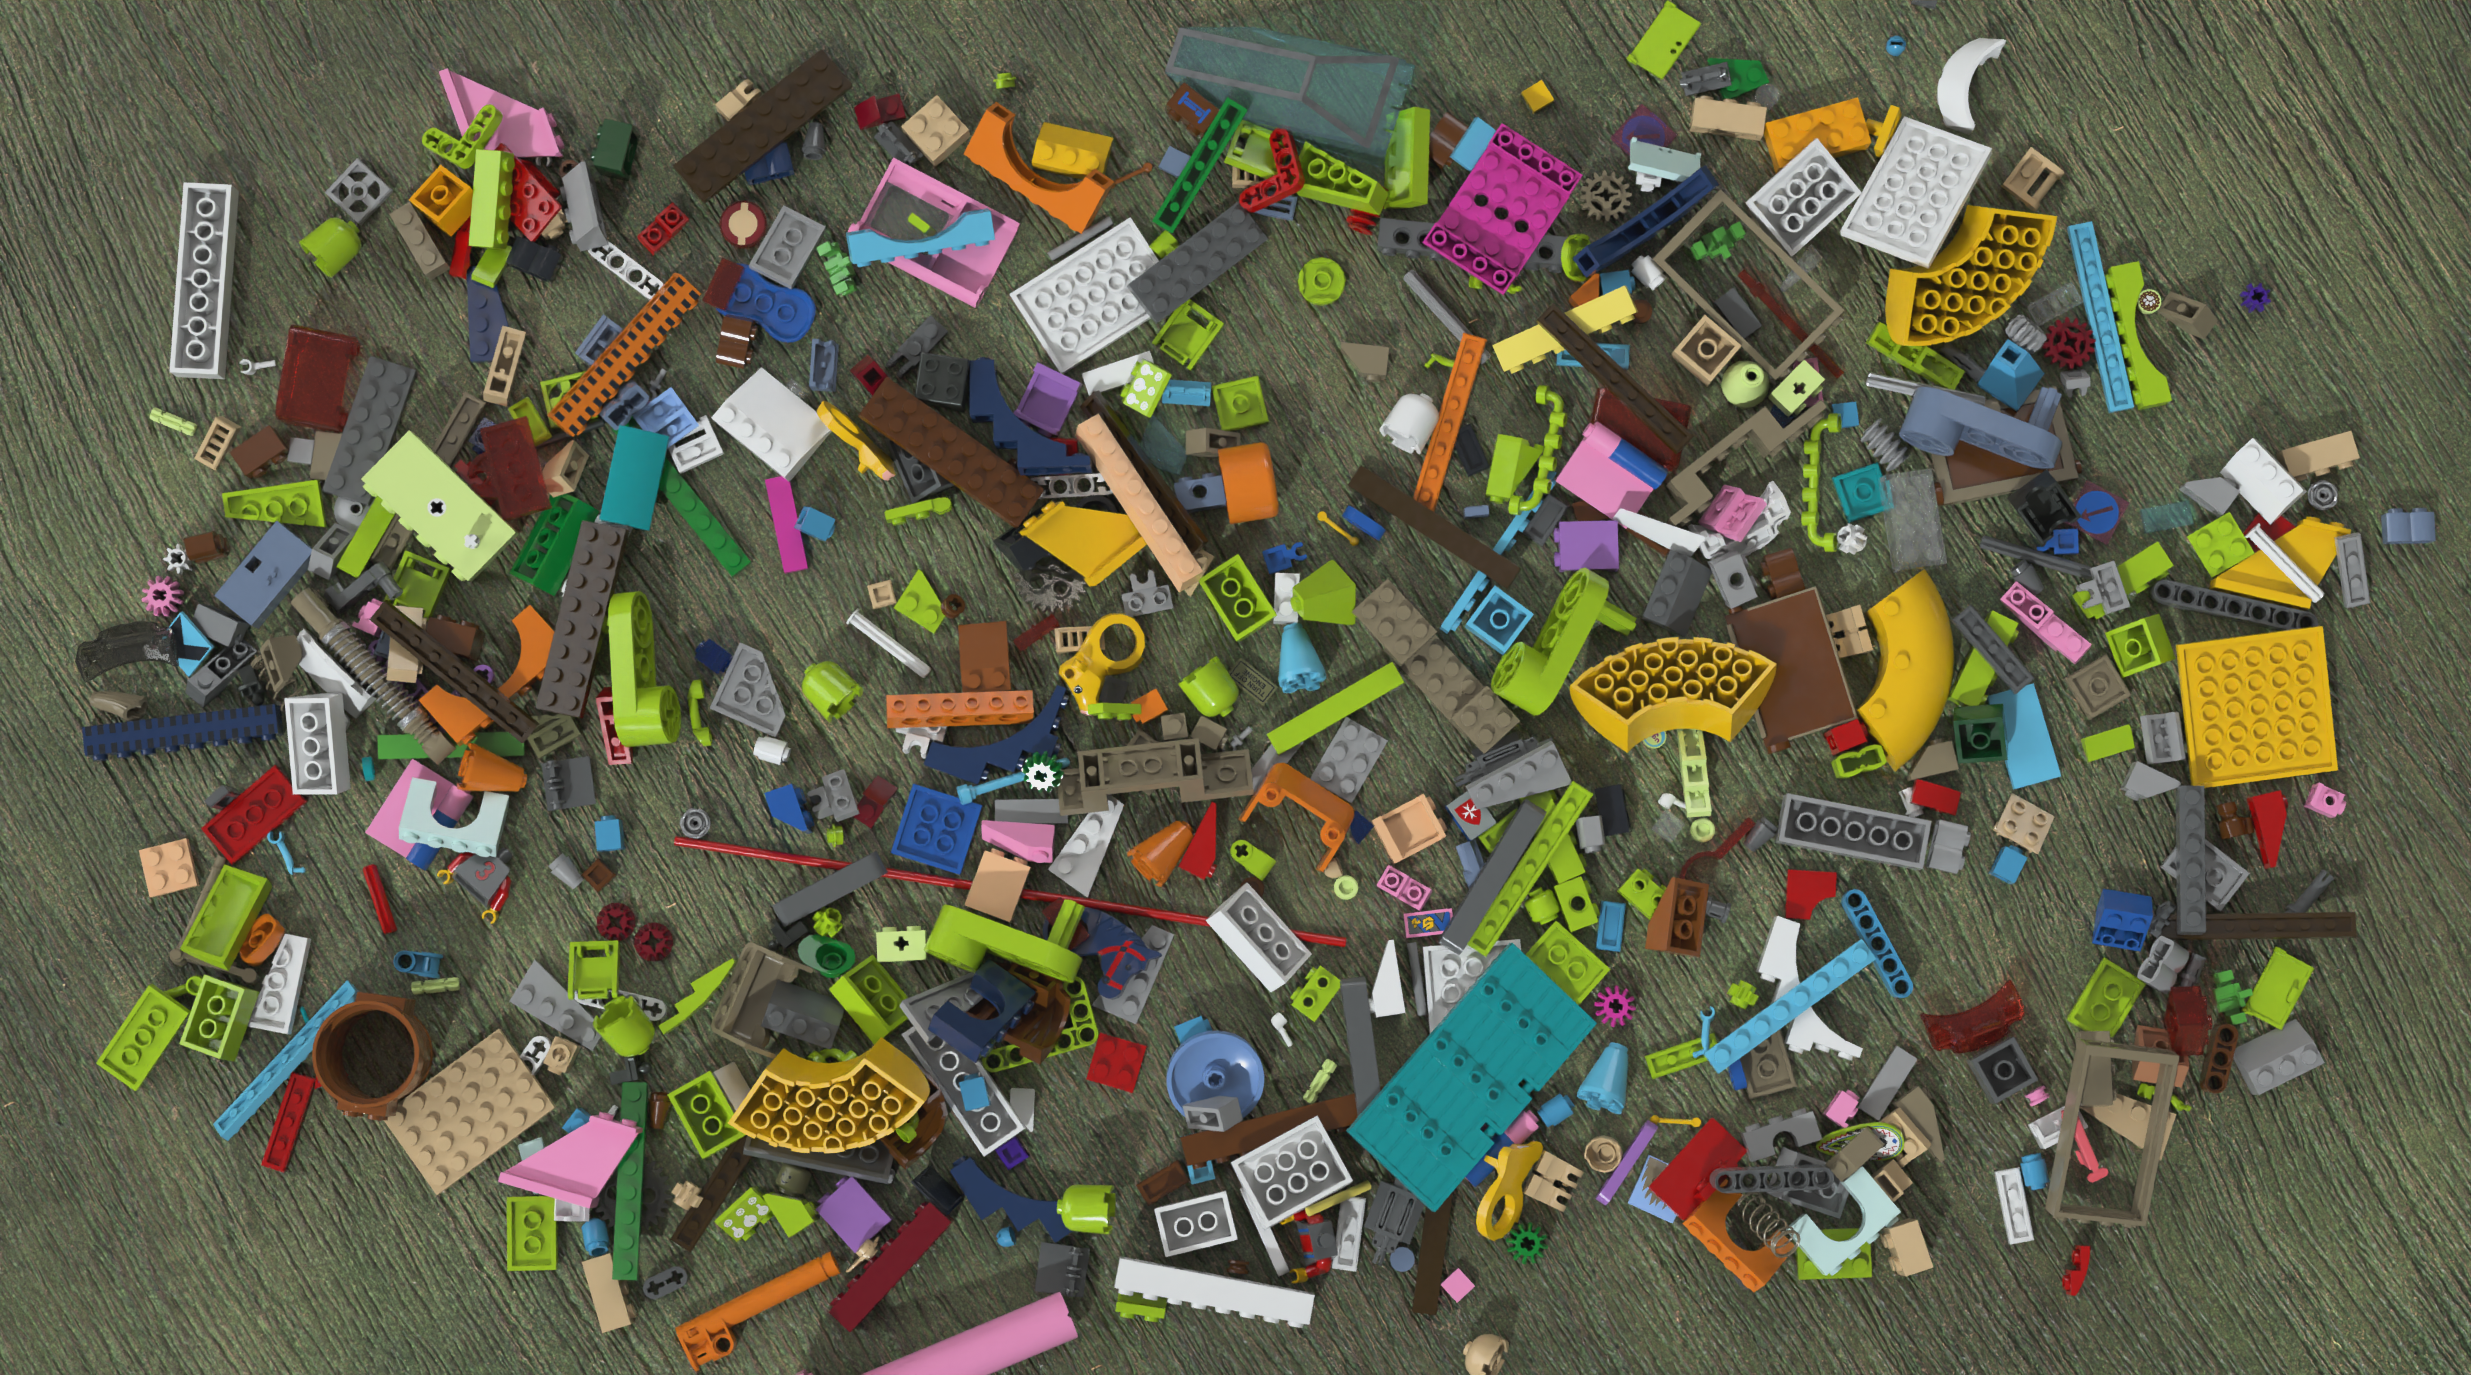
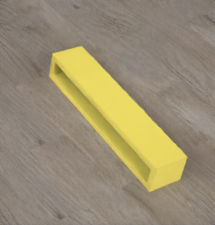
M1625 285L1569 310L1565 314L1589 336V334L1597 330L1599 334L1613 329L1611 324L1620 321L1621 324L1635 319L1633 314L1638 313V310ZM1539 324L1492 345L1503 371L1510 370L1511 374L1524 369L1523 364L1532 360L1533 364L1546 359V353L1554 350L1555 354H1558L1565 350Z

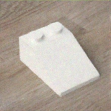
M1389 940L1386 943L1371 992V998L1368 999L1370 1014L1374 1013L1375 1018L1405 1013L1394 940Z

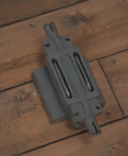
M1514 732L1500 739L1485 754L1478 748L1473 749L1471 752L1475 761L1466 764V773L1453 777L1454 782H1456L1455 785L1458 787L1468 782L1472 783L1554 740L1550 737L1538 743L1534 737L1522 741V739L1519 740L1517 733Z
M1397 1178L1393 1185L1380 1181L1363 1226L1375 1232L1371 1244L1377 1248L1372 1263L1376 1264L1379 1258L1377 1264L1379 1266H1382L1386 1252H1395L1399 1241L1410 1245L1424 1208V1204Z

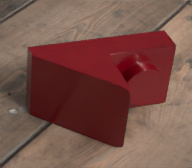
M900 94L880 99L872 96L854 106L860 131L906 118Z
M877 775L863 792L864 796L857 805L860 814L852 817L872 829L898 788Z

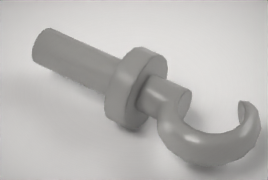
M663 368L656 379L650 381L651 387L649 390L653 394L652 398L648 400L650 402L656 398L655 390L661 388L660 382L667 372Z
M1250 726L1239 736L1236 734L1233 736L1234 740L1230 743L1233 746V751H1236V746L1238 744L1241 746L1243 744L1242 740L1253 731Z

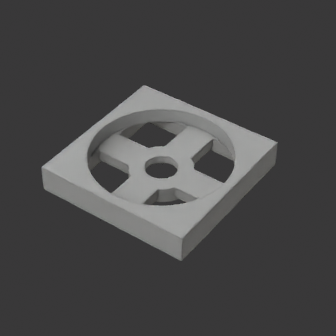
M357 158L325 193L359 225H362L394 191ZM358 172L368 174L361 182H355L349 176ZM375 181L380 187V195L376 200L368 194V189ZM343 183L349 189V195L341 202L339 191ZM357 187L363 188L361 196H356L354 193ZM356 201H363L368 206L364 212H353L350 210Z

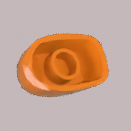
M263 914L255 920L239 951L242 961L249 966L262 965L264 960L275 951L284 936L285 929L270 914Z

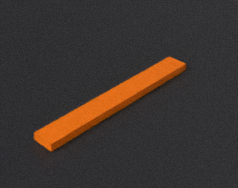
M1463 333L1439 411V420L1433 431L1413 496L1414 500L1433 512L1436 510L1487 343V339Z

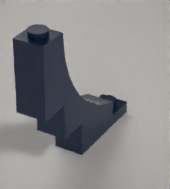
M980 357L976 360H970L971 420L973 423L994 422L993 441L996 449H1017V468L1020 475L1093 473V464L1090 456H1086L1083 453H1075L1069 456L1066 444L1041 436L1023 424L1013 414L1001 395L994 359Z
M963 1156L952 1163L955 1168L950 1170L951 1174L981 1220L1003 1207L1018 1232L1038 1218L1055 1243L1072 1232V1230L1065 1227L1061 1214H1057L1058 1201L1033 1199L1006 1189L990 1178L979 1167L973 1157L966 1159Z

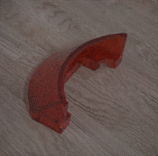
M2008 980L1992 997L1969 1010L1949 1015L1921 1013L1919 1016L1933 1049L1937 1051L1949 1049L1955 1054L1976 1051L1994 1044L2010 1033L2009 1027L2014 1022L2021 1021L2025 1016V1012L2018 991L2012 981Z

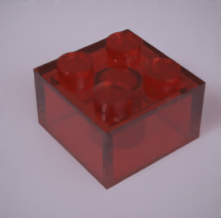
M2200 986L2170 987L2164 1021L2171 1049L2179 1056L2203 1055L2204 1047L2209 1043L2208 1030L2212 1029V1017L2207 1015V998L2202 996Z

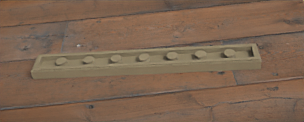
M466 391L432 448L450 468L487 406L486 402ZM395 513L370 559L377 563L383 561L392 571L415 532L414 529L412 531L407 530L398 521L401 517L397 513Z

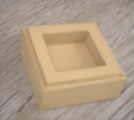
M891 580L867 586L874 610L897 603Z

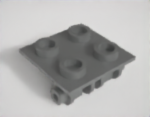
M590 756L560 761L550 760L547 763H541L548 811L596 804Z
M1041 1242L1035 1291L1053 1294L1060 1292L1061 1295L1068 1297H1083L1090 1248Z

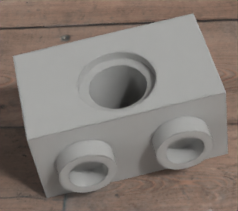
M1732 550L1708 561L1726 606L1732 609L1758 597L1755 592L1758 586L1754 577L1748 575L1746 568L1749 567V564L1744 554L1740 555L1739 552ZM1738 572L1739 580L1731 584V575Z

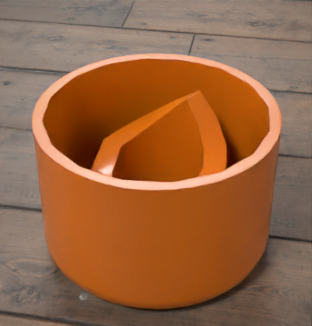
M1264 442L1218 449L1229 523H1243L1277 516L1279 513L1278 495L1268 445Z

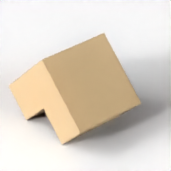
M1890 1159L1871 1175L1892 1202L1896 1201L1904 1194L1903 1191L1913 1184L1894 1159Z

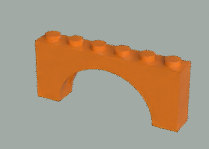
M998 102L992 104L986 109L964 155L970 158L974 164L988 170L992 176L1007 183L1014 191H1018L1029 198L1033 204L1041 206L1051 216L1066 223L1070 229L1082 234L1091 226L1114 181L1097 169L1092 170L1084 180L1073 184L1054 183L1037 175L1024 163L1015 147L1012 127L1016 115Z
M531 605L512 619L520 635L521 655L511 677L498 688L511 701H514L518 696L524 697L531 691V685L534 682L543 680L554 635L552 628ZM438 685L434 686L419 699L420 703L459 746L463 744L468 745V743H471L476 738L475 733L481 728L487 729L494 723L493 719L467 698L452 695Z

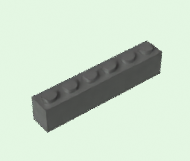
M2179 785L2176 789L2177 935H2203L2206 932L2204 786Z

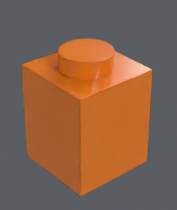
M1157 689L1131 702V704H1141V714L1132 716L1136 723L1141 721L1143 725L1168 712Z

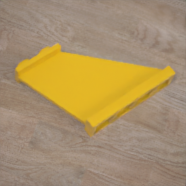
M1051 501L1041 509L1043 513L1037 518L1032 516L1023 523L1025 528L1019 532L1022 536H1027L1084 576V580L1089 587L1098 585L1147 545L1128 515L1065 506L1063 501L1056 503Z
M2306 517V519L2297 522L2296 528L2274 542L2318 586L2337 554L2334 537L2350 534L2351 529L2344 528V524L2330 522L2329 524L2320 523L2321 519ZM2262 550L2257 551L2211 580L2209 590L2301 611L2310 609L2312 601Z

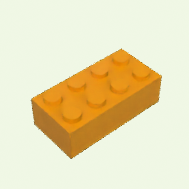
M1858 97L1767 122L1763 133L1775 174L1815 138H1818L1833 158L1866 150L1872 143Z

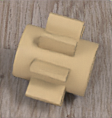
M688 1180L684 1184L677 1183L671 1192L676 1195L673 1202L688 1211L691 1206L698 1208L703 1200V1197L699 1196L702 1189Z

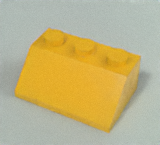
M1044 122L1037 138L1032 158L1033 169L1084 180L1094 169L1105 175L1114 138Z

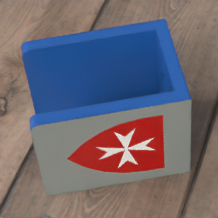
M1468 791L1445 807L1468 841H1472L1496 823L1486 807L1477 809L1474 806Z

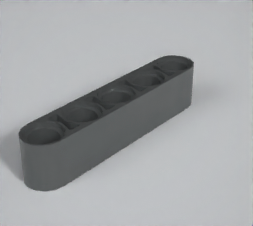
M877 851L778 901L772 907L782 926L785 927L888 872Z
M1819 1164L1718 1168L1710 1175V1184L1722 1193L1828 1189L1834 1182L1833 1172ZM1824 1171L1825 1179L1817 1183L1815 1179L1817 1173ZM1795 1172H1800V1181L1793 1184L1791 1181L1792 1175ZM1750 1173L1753 1178L1752 1182L1744 1186L1742 1182L1743 1177ZM1776 1173V1182L1768 1185V1175ZM1726 1174L1728 1182L1725 1186L1720 1187L1718 1179Z

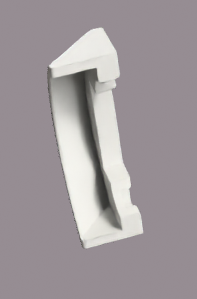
M1978 38L1962 46L1947 61L1937 87V103L1946 127L1970 135L1974 130L1976 124H1974L1975 121L1971 117L1968 102L1971 78L1978 65H1983L1990 57H1999L2006 40Z
M1774 481L1769 482L1765 491L1759 497L1763 498L1767 505L1742 542L1724 537L1720 533H1715L1702 525L1691 524L1688 526L1690 532L1705 537L1699 546L1705 558L1712 560L1714 557H1719L1732 550L1739 552L1740 555L1748 556L1775 538L1779 533L1778 527L1783 520L1789 518L1791 511L1783 493Z
M303 629L296 639L302 647L303 657L298 664L327 693H343L344 709L357 719L377 698L375 696L371 697L372 693L366 691L317 642V638L310 631Z

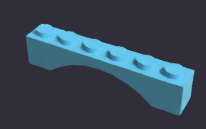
M987 208L963 212L948 228L923 239H892L880 235L871 229L846 232L850 261L853 264H857V267L869 266L871 261L881 260V263L892 262L898 256H904L905 259L915 258L919 256V253L927 251L929 255L942 253V249L950 247L952 250H962L966 248L967 244L975 243V246H985L990 244V240H995L991 211Z

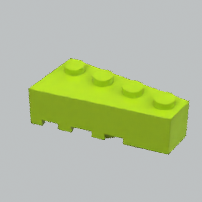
M1305 141L1299 155L1305 183L1303 188L1297 192L1299 196L1376 215L1381 214L1389 193L1377 181ZM1291 175L1292 182L1289 183L1291 185L1293 184V180L1295 179L1293 175Z

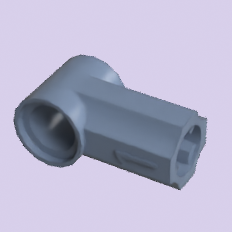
M1476 840L1456 846L1464 869L1463 875L1469 889L1485 864Z

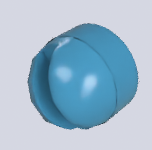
M1898 35L1890 37L1886 43V50L1892 56L1901 55L1906 48L1905 40ZM1891 42L1902 43V45H1891Z
M1011 1226L998 1231L996 1237L1000 1246L1010 1247L1016 1245L1015 1233Z

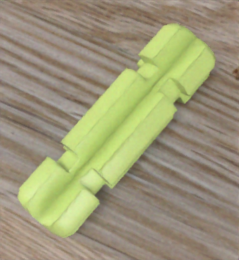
M153 408L150 413V419L155 422H161L165 426L180 432L182 431L190 436L195 434L197 425L193 422L186 421L158 408Z
M458 977L448 978V980L443 978L425 980V982L414 981L411 984V990L414 995L424 994V992L428 994L460 989Z
M1330 1059L1325 1060L1321 1066L1323 1067L1322 1070L1318 1071L1310 1084L1311 1088L1303 1096V1099L1310 1104L1315 1103L1319 1097L1317 1096L1318 1093L1322 1092L1331 1077L1329 1075L1337 1067V1064Z

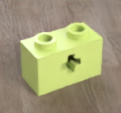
M1803 360L1768 398L1786 416L1789 417L1793 412L1798 415L1807 406L1804 401L1809 396L1814 399L1823 389L1821 384L1825 379L1809 363ZM1801 386L1803 388L1801 393L1796 395L1793 391Z
M907 926V931H897V927H883L882 932H876L877 962L928 960V953L924 951L927 943V931L921 930V926ZM901 937L909 943V946H904L903 951H901L900 947L896 946V942H900Z

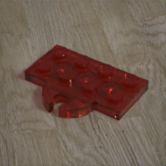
M524 416L480 429L486 452L476 456L470 463L467 476L471 479L475 478L479 473H485L487 479L483 484H471L470 486L473 491L485 499H498L504 521L551 509L552 506L528 417Z

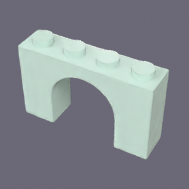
M412 777L399 824V839L407 843L428 844L433 848H449L460 853H476L481 857H496L509 808V795L485 791L480 812L474 822L463 828H447L440 825L431 814L437 794V782Z
M1863 1166L1841 1182L1857 1201L1862 1212L1861 1226L1853 1237L1845 1241L1831 1240L1821 1232L1807 1214H1802L1789 1225L1800 1235V1249L1822 1275L1830 1274L1833 1276L1843 1267L1841 1263L1846 1258L1852 1260L1861 1252L1859 1247L1865 1242L1868 1244L1872 1243L1880 1236L1879 1230L1884 1226L1889 1228L1899 1220L1897 1215L1901 1211ZM1794 1234L1792 1238L1795 1241V1243L1797 1242L1796 1234Z

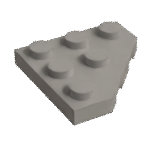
M740 642L710 709L777 738L787 716L764 654Z

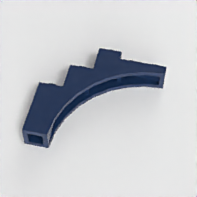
M1706 165L1699 168L1689 178L1646 210L1599 240L1587 245L1573 257V260L1586 278L1620 261L1632 249L1651 240L1665 227L1681 220L1695 208L1697 203L1718 187L1719 183Z
M1057 685L1050 701L1038 717L1023 730L1011 737L990 745L971 748L950 747L932 742L924 765L966 782L980 785L981 781L985 783L990 772V769L987 768L988 764L1016 773L1017 769L1021 770L1024 765L1026 756H1023V752L1032 755L1038 752L1042 756L1043 752L1047 751L1048 757L1051 758L1053 755L1057 757L1062 744L1058 743L1059 737L1051 733L1052 730L1057 731L1061 721L1058 714L1060 709H1065L1070 695L1066 694L1067 688Z

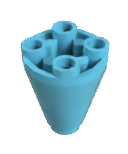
M1293 623L1286 625L1283 628L1284 632L1282 633L1279 686L1282 688L1283 693H1293L1297 689L1306 688L1307 691L1317 690L1320 688V683L1326 679V672L1302 624Z
M1611 1042L1605 1048L1577 1092L1578 1098L1587 1101V1107L1594 1110H1600L1603 1107L1615 1114L1622 1113L1626 1103L1627 1047Z

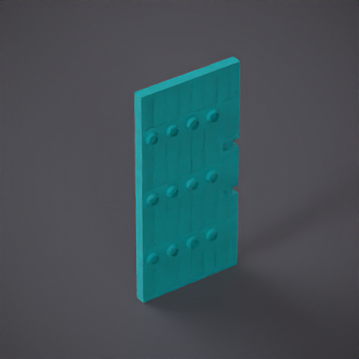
M1509 943L1346 1131L1431 1211L1436 1212L1494 1144L1491 1140L1494 1134L1502 1135L1532 1100L1529 1096L1533 1089L1540 1091L1597 1023L1515 944ZM1523 1079L1526 1083L1521 1088L1520 1086H1518V1084ZM1486 1124L1488 1126L1484 1132L1481 1131L1480 1128Z

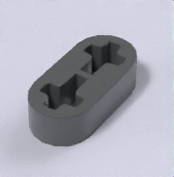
M675 1266L647 1279L643 1285L644 1294L650 1299H657L685 1286L689 1280L688 1271L682 1266ZM675 1270L677 1273L683 1274L680 1284L677 1281L668 1283L667 1279L674 1276L673 1271ZM652 1281L655 1284L660 1282L665 1284V1286L658 1289L659 1294L657 1295L655 1292L649 1291Z

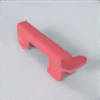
M2078 1116L2074 1138L2080 1150H2076L2075 1153L2080 1164L2093 1171L2087 1176V1180L2093 1183L2106 1177L2108 1169L2104 1167L2098 1168L2099 1163Z

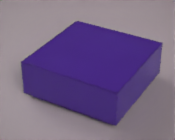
M1017 1137L1012 1138L995 1149L1008 1170L1029 1157Z

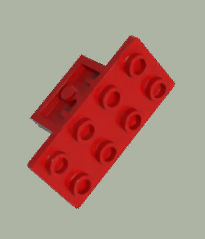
M500 143L495 149L496 151L513 153L503 143ZM514 155L515 166L512 173L513 191L510 198V220L530 241L534 242L562 209L561 204L556 200L560 192L531 161L518 159Z
M1711 1118L1648 1188L1684 1221L1700 1203L1706 1201L1716 1190L1710 1184L1711 1173L1718 1168L1737 1167L1738 1161L1747 1153V1149L1714 1118ZM1726 1174L1719 1177V1186L1728 1177Z

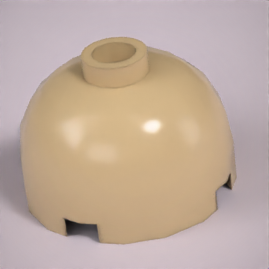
M1483 1334L1474 1339L1473 1342L1469 1341L1463 1351V1354L1466 1355L1465 1366L1469 1374L1498 1375L1505 1361L1501 1359L1503 1351L1508 1353L1509 1342L1494 1334Z

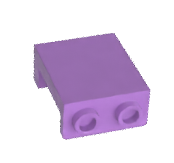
M1037 362L1030 383L1017 410H1014L1013 414L1027 427L1033 424L1039 427V433L1051 438L1052 434L1059 435L1083 384Z
M1618 521L1559 522L1558 528H1554V543H1558V552H1554L1555 567L1559 566V572L1578 571L1585 567L1589 570H1607V572H1617L1619 569Z
M845 1176L835 1185L838 1189L832 1195L827 1192L817 1201L820 1206L815 1210L855 1253L868 1238L871 1240L891 1222L893 1217L883 1210L857 1181L856 1177L848 1178Z

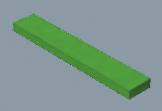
M509 732L475 733L476 738L471 742L498 756H525V742L522 744ZM444 733L456 747L446 758L463 757L465 750L470 751L468 745L463 744L459 746L448 733ZM378 735V759L430 757L422 749L423 743L419 745L418 740L414 739L415 735Z

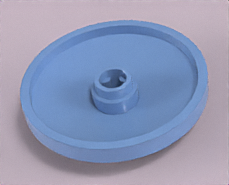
M1214 1030L1198 1033L1188 1038L1175 1050L1167 1067L1166 1083L1173 1105L1184 1117L1183 1105L1217 1096L1238 1097L1242 1118H1244L1254 1109L1262 1095L1264 1071L1261 1059L1250 1043L1236 1034Z

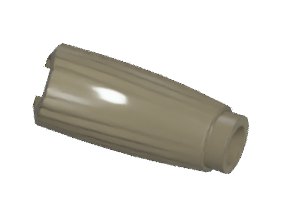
M98 691L92 692L90 705L115 714L126 721H137L146 714L148 700L147 697L129 693Z

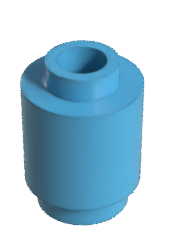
M1559 1093L1541 1105V1109L1537 1112L1545 1125L1550 1127L1551 1125L1556 1126L1574 1114L1571 1109L1575 1106L1568 1095L1562 1097Z
M2041 1153L2022 1156V1163L2020 1165L2025 1186H2031V1190L2045 1188V1183L2050 1182L2045 1158H2042Z
M598 1218L589 1219L581 1227L585 1249L589 1252L590 1256H602L608 1252L610 1245L606 1223Z

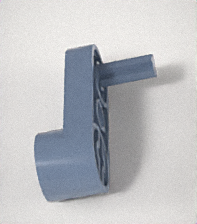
M1919 387L1915 391L1899 435L1910 445L1932 454L1951 456L1954 454L1959 440L2033 468L2052 469L2062 448V441L2048 432L2062 394L2058 393L2056 389L2041 387L2029 421L2026 423L1936 388Z

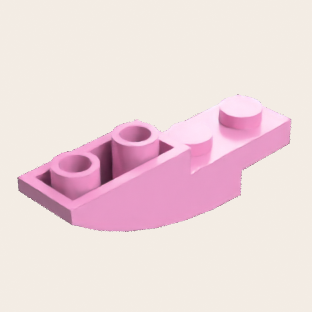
M2017 581L2000 599L2041 640L2053 650H2058L2074 664L2091 648V643L2054 615L2052 609Z

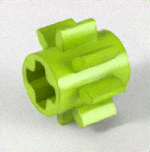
M823 906L812 917L816 921L813 926L815 931L822 936L829 935L832 938L844 926L840 923L842 915L835 908L826 909Z
M1740 980L1738 985L1732 983L1727 993L1732 996L1729 1002L1744 1010L1747 1009L1748 1005L1754 1007L1759 998L1758 995L1754 994L1757 988Z

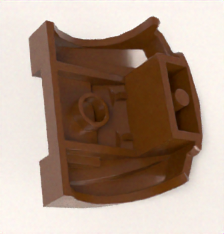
M997 962V965L1036 991L1032 1000L1035 1003L1032 1010L1027 1015L1024 1013L1021 1015L1017 1026L1014 1029L1009 1028L1003 1040L1020 1047L1019 1055L1041 1064L1053 1050L1062 1034L1069 1013L1071 997L1063 989V983L1059 979L1013 962L1011 964ZM983 998L966 1012L969 1016L980 1020H991L999 1016L996 1007L986 998Z
M913 1059L911 1060L925 1075L930 1088L927 1100L917 1111L919 1116V1124L915 1130L917 1136L910 1143H907L899 1137L895 1130L891 1134L880 1138L889 1149V1153L905 1170L933 1145L948 1119L945 1098L941 1089L930 1073Z

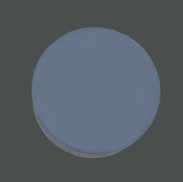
M1398 1247L1390 1255L1392 1267L1400 1272L1411 1269L1415 1261L1414 1254L1406 1247Z

